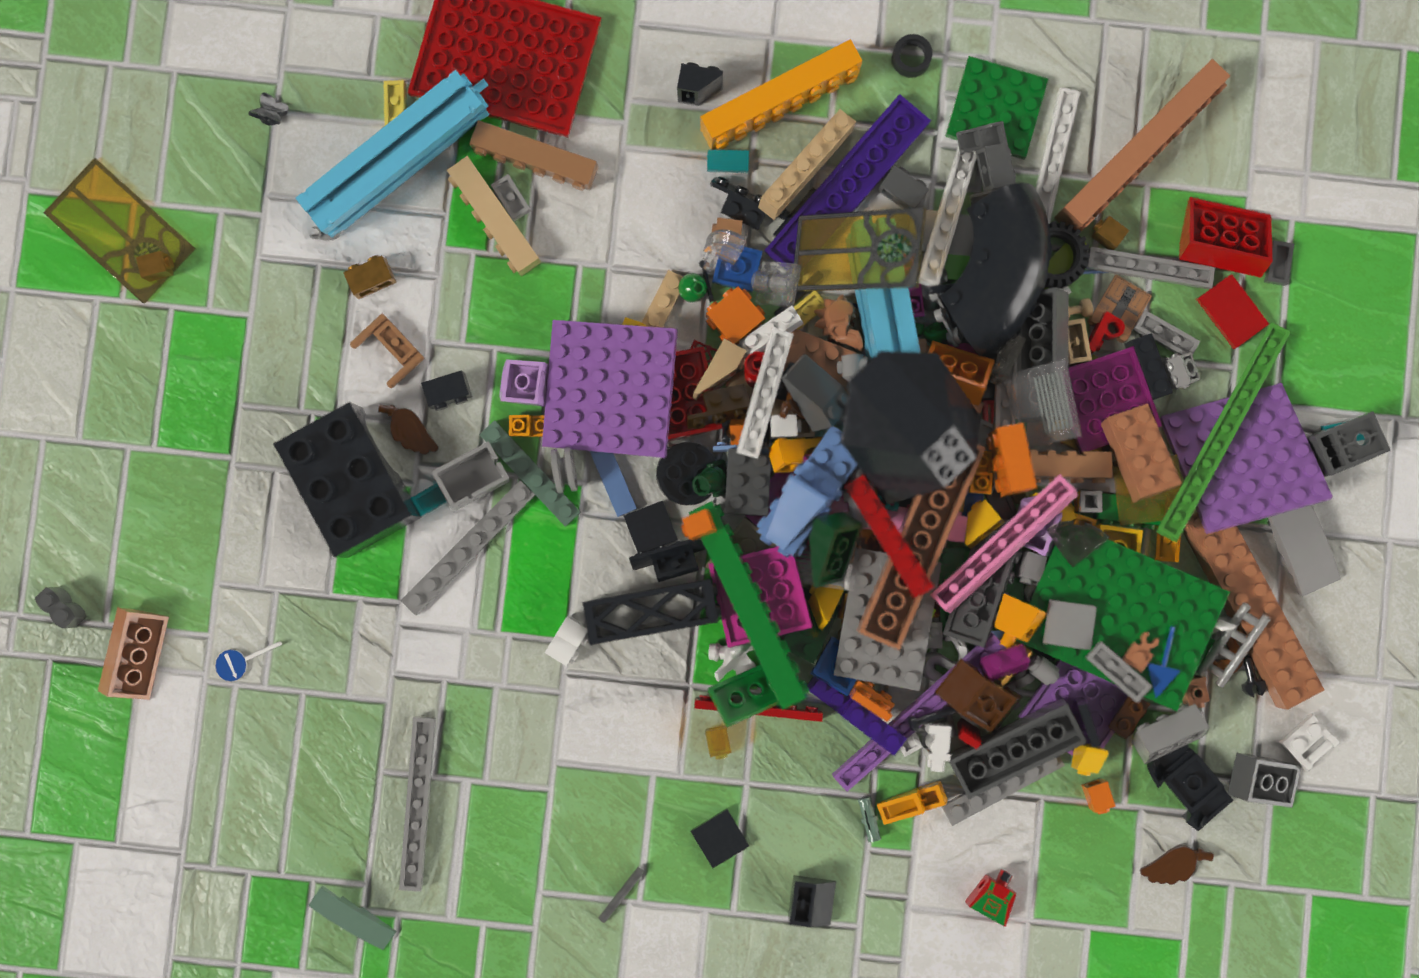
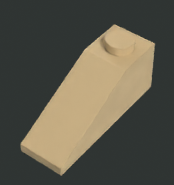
M724 339L695 389L692 398L697 400L703 396V392L712 390L733 376L737 369L742 370L746 360L744 358L746 350Z

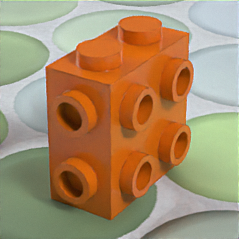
M739 286L735 289L730 288L723 294L724 298L719 303L715 301L707 307L708 312L706 313V323L713 331L717 329L721 334L719 336L720 340L726 339L735 345H738L740 340L765 322L764 310L759 305L755 306L750 301L752 297L746 289L741 290Z

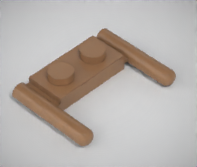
M383 313L350 342V346L356 349L370 335L374 334L404 366L387 381L389 388H394L425 359Z

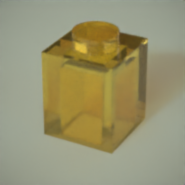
M726 726L705 729L710 757L715 756V759L727 758V754L731 753Z

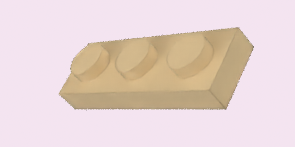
M670 270L667 271L642 321L647 327L664 328L680 296L679 282L682 276Z

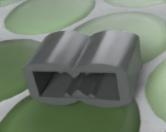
M45 587L35 597L39 608L49 613L52 621L60 628H75L87 617L83 608L77 603L72 602L68 592L60 587Z

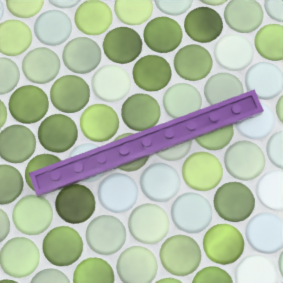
M991 633L986 648L976 646L962 659L975 666L982 673L979 666L981 658L1007 648L999 644L1000 640ZM954 666L894 718L889 725L908 739L914 733L909 726L908 717L914 715L917 718L943 708L947 703L935 691ZM871 739L833 772L832 776L848 792L891 753Z

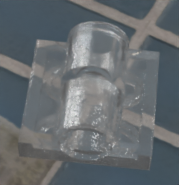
M763 261L761 271H756L751 280L752 288L757 292L755 303L784 307L792 305L794 307L802 266L794 263Z

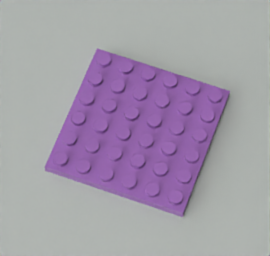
M553 320L542 447L563 449L571 447L570 449L666 458L678 329Z
M1282 383L1259 390L1200 498L1196 510L1206 534L1318 504L1333 498ZM1229 397L1160 417L1163 430L1183 479L1186 478Z

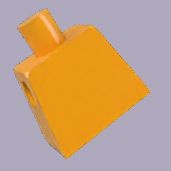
M1004 593L995 622V628L1005 632L999 644L1010 648L1013 647L1017 638L1028 642L1047 616V613Z

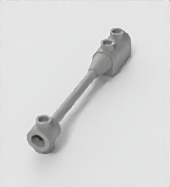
M862 354L843 355L842 361H837L838 374H842L843 379L850 380L868 363V357H863ZM858 465L851 474L849 483L862 475L865 476ZM869 483L873 491L875 492V487L872 485V483ZM844 489V502H849V511L844 512L863 524L862 528H870L847 489Z

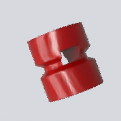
M753 352L745 360L744 378L747 385L752 388L755 387L764 352Z

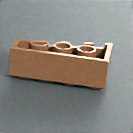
M1029 451L1036 483H1041V480H1049V483H1051L1059 475L1065 480H1071V483H1084V479H1092V483H1105V479L1112 478V452L1085 451L1078 454L1077 451H1064L1056 454V451Z

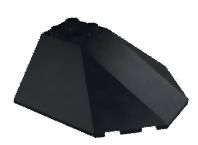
M881 350L848 380L847 390H849L848 403H845L843 418L845 427L840 441L887 504L945 488L976 458L981 416L938 354Z

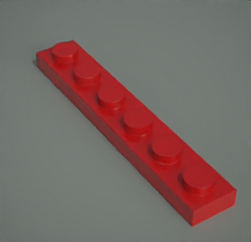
M862 475L845 485L914 598L916 599L933 589V584L865 476Z
M700 695V698H695L694 709L718 711L710 695ZM792 705L784 710L781 707L774 706L756 714L822 722L823 719L822 711H818V707L814 706L797 709V705Z

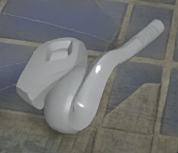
M944 636V641L953 642L958 652V661L969 653L965 641ZM927 652L922 676L935 683L943 675L934 669V665L950 670L958 661H951L937 652ZM947 703L943 708L949 707L950 705ZM953 716L944 717L945 721L951 726V737H956L957 732Z

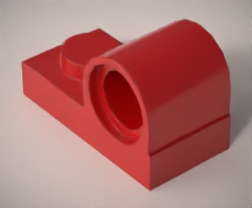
M1108 311L1103 313L1100 321L1095 325L1088 338L1091 354L1100 350L1104 343L1101 340L1102 338L1108 341L1122 335L1125 330L1124 322ZM1109 324L1115 327V334L1108 330Z

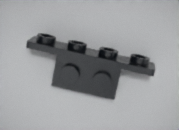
M724 177L713 178L710 186L728 194L720 213L735 220H741L743 224L759 230L766 213L758 208L762 195L756 194L755 196L749 193V190L743 186L738 185L736 187L730 184V181ZM785 208L778 218L786 220L790 212Z
M701 538L694 541L690 539L686 541L681 540L669 546H660L652 551L637 553L629 557V561L633 570L653 565L659 583L699 571L694 553L706 550Z

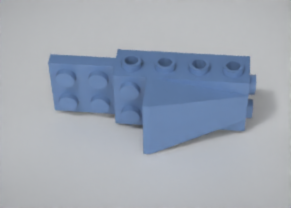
M834 426L828 429L809 459L804 464H799L794 471L796 475H790L782 488L783 494L780 499L776 498L769 508L771 512L767 517L763 516L757 525L759 528L757 532L761 534L759 539L769 546L772 542L779 547L777 551L787 558L790 555L795 558L797 555H802L807 547L805 543L810 537L815 518L830 514L832 511L831 505L834 501L838 502L844 493L842 489L857 467L856 462L841 444V434L844 433Z

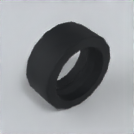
M908 34L901 37L892 53V64L895 70L900 75L908 78L922 75L928 69L933 56L929 41L917 34ZM914 45L923 51L924 60L919 66L910 67L901 61L900 52L904 46Z

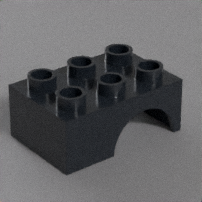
M351 402L273 443L334 558H349L422 518L410 499L411 496L401 477L388 464L374 442L365 422L366 413L364 409Z

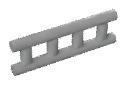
M1245 602L1242 603L1229 623L1236 625L1237 628L1240 622L1245 620L1255 626L1248 637L1237 631L1236 628L1223 631L1197 670V673L1202 676L1209 671L1219 677L1216 684L1222 688L1271 620L1266 614H1263L1258 619L1248 613L1251 606ZM1230 637L1242 643L1236 654L1224 647ZM1219 654L1230 660L1225 670L1212 664Z

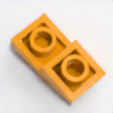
M509 415L510 437H543L544 415Z
M984 451L970 483L969 493L991 494L993 480L990 462L992 459L991 451Z

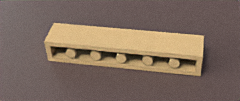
M839 109L761 196L758 208L775 220L851 135L856 121Z
M466 156L447 169L450 177L447 179L454 189L459 187L462 192L459 196L465 205L471 204L474 209L471 212L478 223L480 221L484 223L486 227L483 230L491 240L494 237L498 243L495 246L501 256L506 255L510 261L507 262V265L512 272H518L520 276H523L541 263L539 257L469 157Z

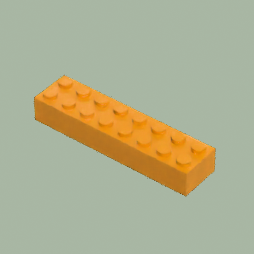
M850 39L701 115V132L711 150H722L729 145V142L745 138L747 133L752 130L755 132L766 126V123L782 119L787 112H796L802 108L803 104L807 102L813 103L820 99L822 94L826 92L828 94L833 93L840 85L854 82L858 78L857 76L863 61Z

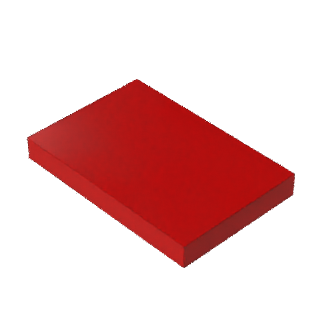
M1232 274L1196 299L1233 349H1236L1269 325L1268 321Z

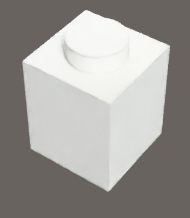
M790 414L785 419L779 415H770L771 439L796 438L797 433L801 432V420H797V414Z

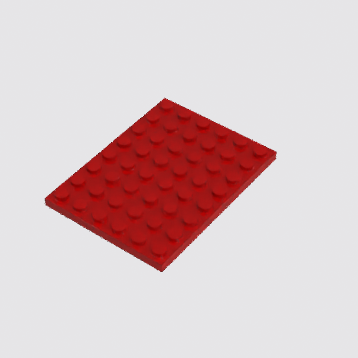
M434 0L407 93L410 96L421 98L456 70L459 75L464 73L473 86L483 78L489 86L480 92V95L488 104L486 108L490 114L488 117L569 138L602 19L599 16L539 0Z

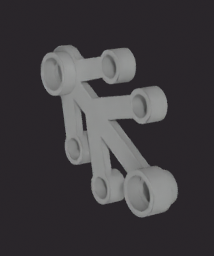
M945 267L943 269V273L939 284L948 282V275ZM943 293L929 294L931 301H937L941 307L934 310V316L938 323H944L948 331L946 332L948 343L958 347L964 342V337L941 298Z

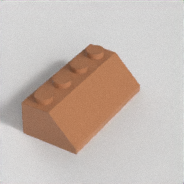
M117 607L98 692L107 697L150 700L169 619L168 616Z

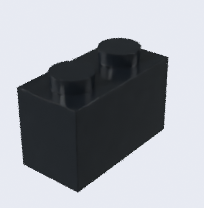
M462 370L421 383L428 407L435 409V411L444 410L451 403L456 405L468 402L467 398L472 397L466 374Z

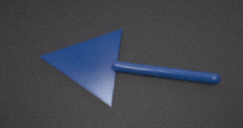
M1174 626L1170 627L1162 665L1147 664L1156 698L1180 672V670L1166 667L1175 630Z

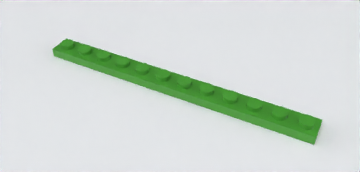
M1272 322L1270 323L1156 533L1175 543L1178 541L1291 331Z

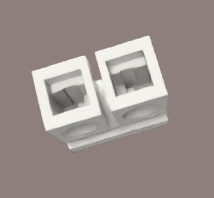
M935 720L923 725L928 734L925 736V745L927 747H923L922 753L926 756L927 767H930L931 771L944 772L945 761H950L951 757L948 753L950 749L951 726L945 720Z

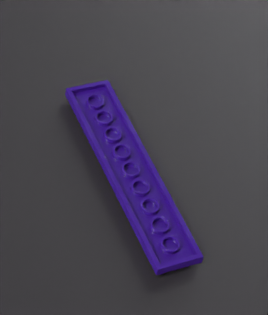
M899 94L767 246L764 252L793 276L799 216L854 212L930 124L931 120ZM849 217L802 220L799 251L822 249ZM816 255L798 256L796 278Z

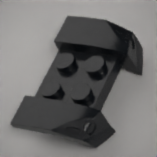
M1188 745L1147 764L1148 771L1157 788L1161 787L1163 782L1187 809L1182 817L1186 820V823L1197 831H1200L1211 819L1234 801L1226 792L1225 786L1200 756Z

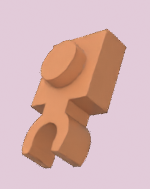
M1143 632L1140 636L1141 643L1138 645L1133 642L1122 657L1126 664L1142 673L1153 657V654L1148 652L1149 649L1156 647L1159 643L1157 638H1154L1152 643H1147L1146 637L1149 635L1148 632Z

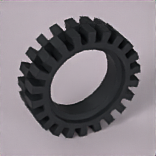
M1051 221L1049 224L1051 230L1050 237H1057L1066 241L1070 245L1074 256L1070 269L1065 273H1048L1045 287H1049V289L1056 287L1062 289L1065 286L1071 285L1085 272L1084 269L1089 263L1087 260L1090 258V253H1087L1089 244L1085 245L1087 239L1085 236L1081 237L1079 235L1081 233L1079 229L1073 230V225L1069 224L1066 226L1065 222L1061 221L1059 224H1056V221Z

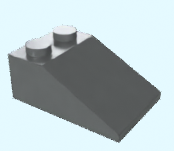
M806 354L802 355L783 376L782 381L812 431L832 428L844 414L845 403H848L849 396L838 381Z
M1236 753L1228 795L1247 802L1293 807L1301 766L1251 754Z

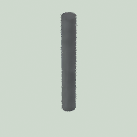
M638 866L600 914L598 919L601 922L605 923L643 875L645 871Z

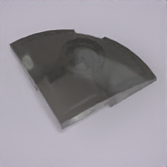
M1064 521L1047 529L1056 547L1072 567L1109 539L1106 533L1088 523L1081 526L1074 525L1073 521Z

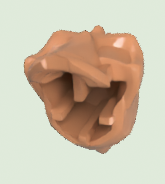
M840 295L836 300L824 299L825 308L814 311L821 318L814 326L823 329V335H828V342L834 340L862 351L863 341L859 331L853 330L855 324L853 319L857 315L856 308L846 300L844 295Z

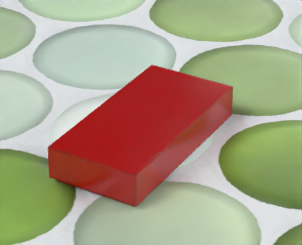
M961 717L957 723L959 739L974 749H978L982 744L979 729Z

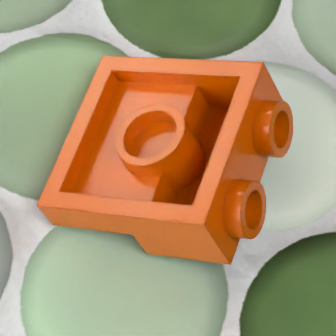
M857 680L849 693L851 698L886 722H889L893 716L890 711L895 705L891 700L893 696L884 690H881V692L873 688L875 684L872 682Z

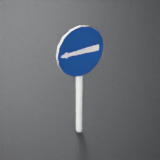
M279 641L246 657L237 650L224 651L216 660V671L226 681L238 680L246 672L247 660L282 645V642Z

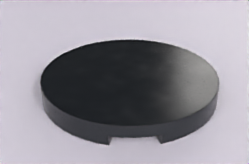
M692 442L678 443L668 448L667 457L660 458L656 468L657 484L664 496L680 505H696L708 499L712 494L699 496L694 491L692 482L697 475L707 468L706 464L716 460L714 455L706 447Z

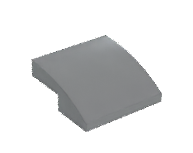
M1049 600L1043 643L1091 650L1096 606Z

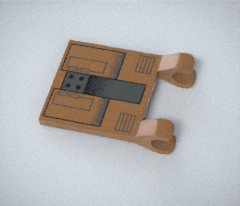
M1115 275L1087 323L1095 326L1100 321L1104 312H1110L1120 318L1125 324L1123 334L1116 338L1118 342L1124 343L1130 337L1134 326L1152 296L1120 276Z

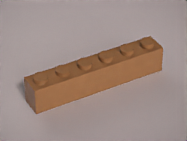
M479 120L470 141L474 153L486 157V154L490 155L500 163H505L506 161L513 163V166L520 170H525V168L533 170V173L538 176L544 177L547 175L553 177L554 181L564 184V182L570 183L572 187L581 191L584 188L591 189L598 169L597 161Z

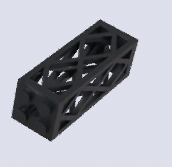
M711 579L585 601L583 602L589 643L594 645L717 623L718 617H722L720 604H715L714 596H718L716 583H711ZM701 587L703 597L685 591V589ZM668 593L652 608L630 600ZM675 593L700 602L682 620L657 610ZM612 603L597 616L596 605ZM620 604L646 613L629 629L603 620ZM705 607L706 617L690 620ZM650 615L671 623L634 630ZM600 627L615 632V634L601 636Z

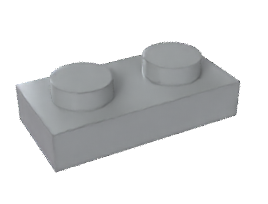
M509 174L491 184L513 221L518 220L531 211Z

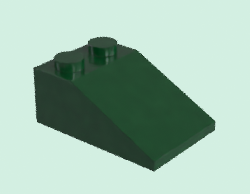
M845 512L816 517L812 524L810 550L813 586L816 588L844 581L863 525Z
M803 587L813 628L780 635L779 637L781 641H786L791 653L814 664L837 616L840 605L837 604L829 622L821 630L816 624L808 603L811 596L808 592L809 589Z

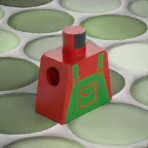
M1003 869L1000 870L996 879L985 875L968 896L965 903L971 909L1006 927L1016 897V892L1008 887L1013 875Z

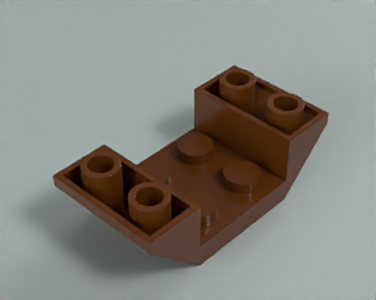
M962 658L935 691L940 698L959 714L989 732L996 731L1023 698L1006 686L1004 689L984 677L975 666Z

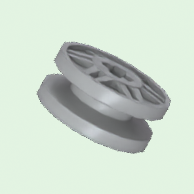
M565 447L563 458H560L557 449L551 450L552 471L558 494L564 493L565 483L569 484L571 491L578 490L576 467L571 447Z

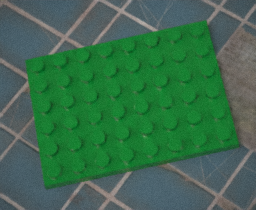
M1065 521L1045 565L1042 577L1037 583L1028 605L1045 613L1048 611L1049 600L1096 606L1091 650L1101 641L1122 659L1131 644L1135 642L1139 645L1141 643V634L1148 632L1149 635L1146 637L1147 643H1152L1154 638L1159 640L1158 645L1150 648L1148 651L1153 654L1149 663L1160 666L1162 665L1170 627L1174 626L1175 630L1166 667L1180 670V672L1157 698L1155 697L1148 665L1142 673L1134 668L1132 669L1152 686L1143 697L1178 712L1230 592ZM1047 616L1028 642L1016 639L1018 642L1115 684L1085 658L1091 650L1043 643Z

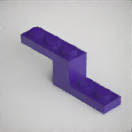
M815 676L807 684L812 694L895 756L907 740L905 736L873 712L853 700L850 695L842 694Z

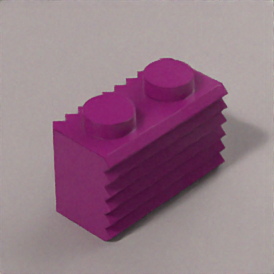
M1019 644L982 657L979 666L984 677L994 682V680L998 681V678H1006L1007 675H1014L1015 672L1018 673L1019 671L1022 672L1023 669L1026 670L1030 660L1023 644Z

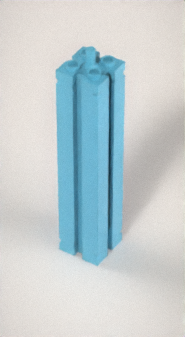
M454 70L449 74L448 78H444L295 199L311 216V219L320 231L333 238L340 231L347 229L476 126L478 120L485 119L490 115L486 110L488 104L480 95V92L489 86L483 78L473 86L464 73L459 75Z
M870 216L869 223L877 237L891 229L886 224V218L878 219L874 224L873 216ZM890 219V222L897 227L896 219ZM859 220L853 224L852 234H849L846 241L847 248L871 247V238L863 226L864 220ZM883 244L884 254L887 253L885 244ZM890 245L888 247V253L891 252L892 249ZM898 248L896 249V251H898L900 254L902 253L901 250H899ZM871 252L849 253L854 284H857L858 274L867 264ZM874 261L869 271L863 277V284L881 283L880 276L887 268ZM904 265L890 270L884 276L885 282H901L906 277ZM908 287L855 289L868 362L881 350L920 353Z

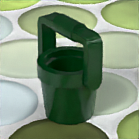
M714 460L706 464L707 468L693 479L692 487L699 496L713 494V497H719L726 493L727 468L725 460Z

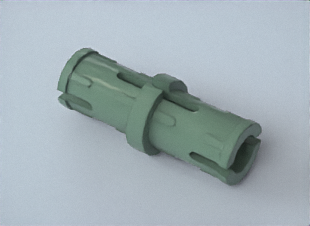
M871 796L859 798L858 802L862 814L861 822L865 826L868 842L879 841L882 838L877 825L878 816L874 813Z

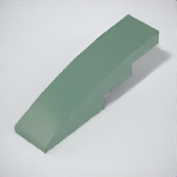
M324 886L320 887L308 904L309 907L339 927L384 950L396 933L393 928L364 907H357L345 897H338Z

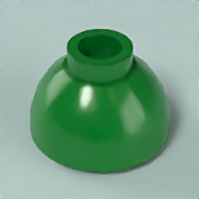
M686 274L679 282V293L687 302H698L703 299L707 292L706 281L699 274Z
M934 322L923 330V336L930 344H932V341L948 345L946 332L948 331L943 322Z

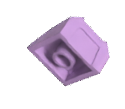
M506 359L502 371L499 392L500 401L545 407L549 364L545 362Z
M1036 496L1023 498L1017 514ZM1062 512L1058 513L1024 547L1032 549L1043 556H1050L1059 532Z

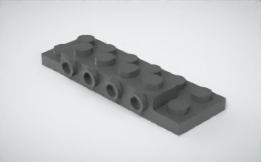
M1002 518V520H1003L1005 523L1002 524L999 528H997V529H996L994 532H992L990 535H988L985 539H983V540H982L980 543H978L976 546H974V547L970 550V553H969V556H968V559H967V560H969L982 546H984V545H985L996 533H998L1010 520H1007V519H1003V518ZM1018 550L949 614L943 632L944 635L986 648L992 628L994 629L1004 593L1009 595L1006 592L1007 585L1012 584L1014 581L1015 572L1012 570L1014 564H1019L1021 551Z

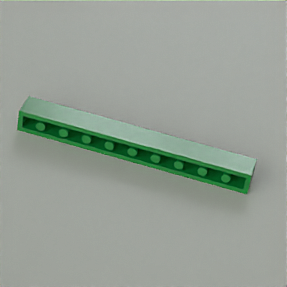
M710 501L690 511L689 514L692 515L705 509L711 513L717 532L701 537V540L782 710L807 699V693H809L808 686L804 680L800 681L797 675L800 670L795 660L791 661L787 654L790 652L786 641H781L778 635L781 631L777 622H772L769 616L771 610L766 601L762 602L759 595L762 593L757 581L753 582L750 574H752V570L748 562L744 563L740 556L743 554L739 543H734L731 537L734 533L729 523L725 524L722 518L725 516L720 504L716 505V503Z

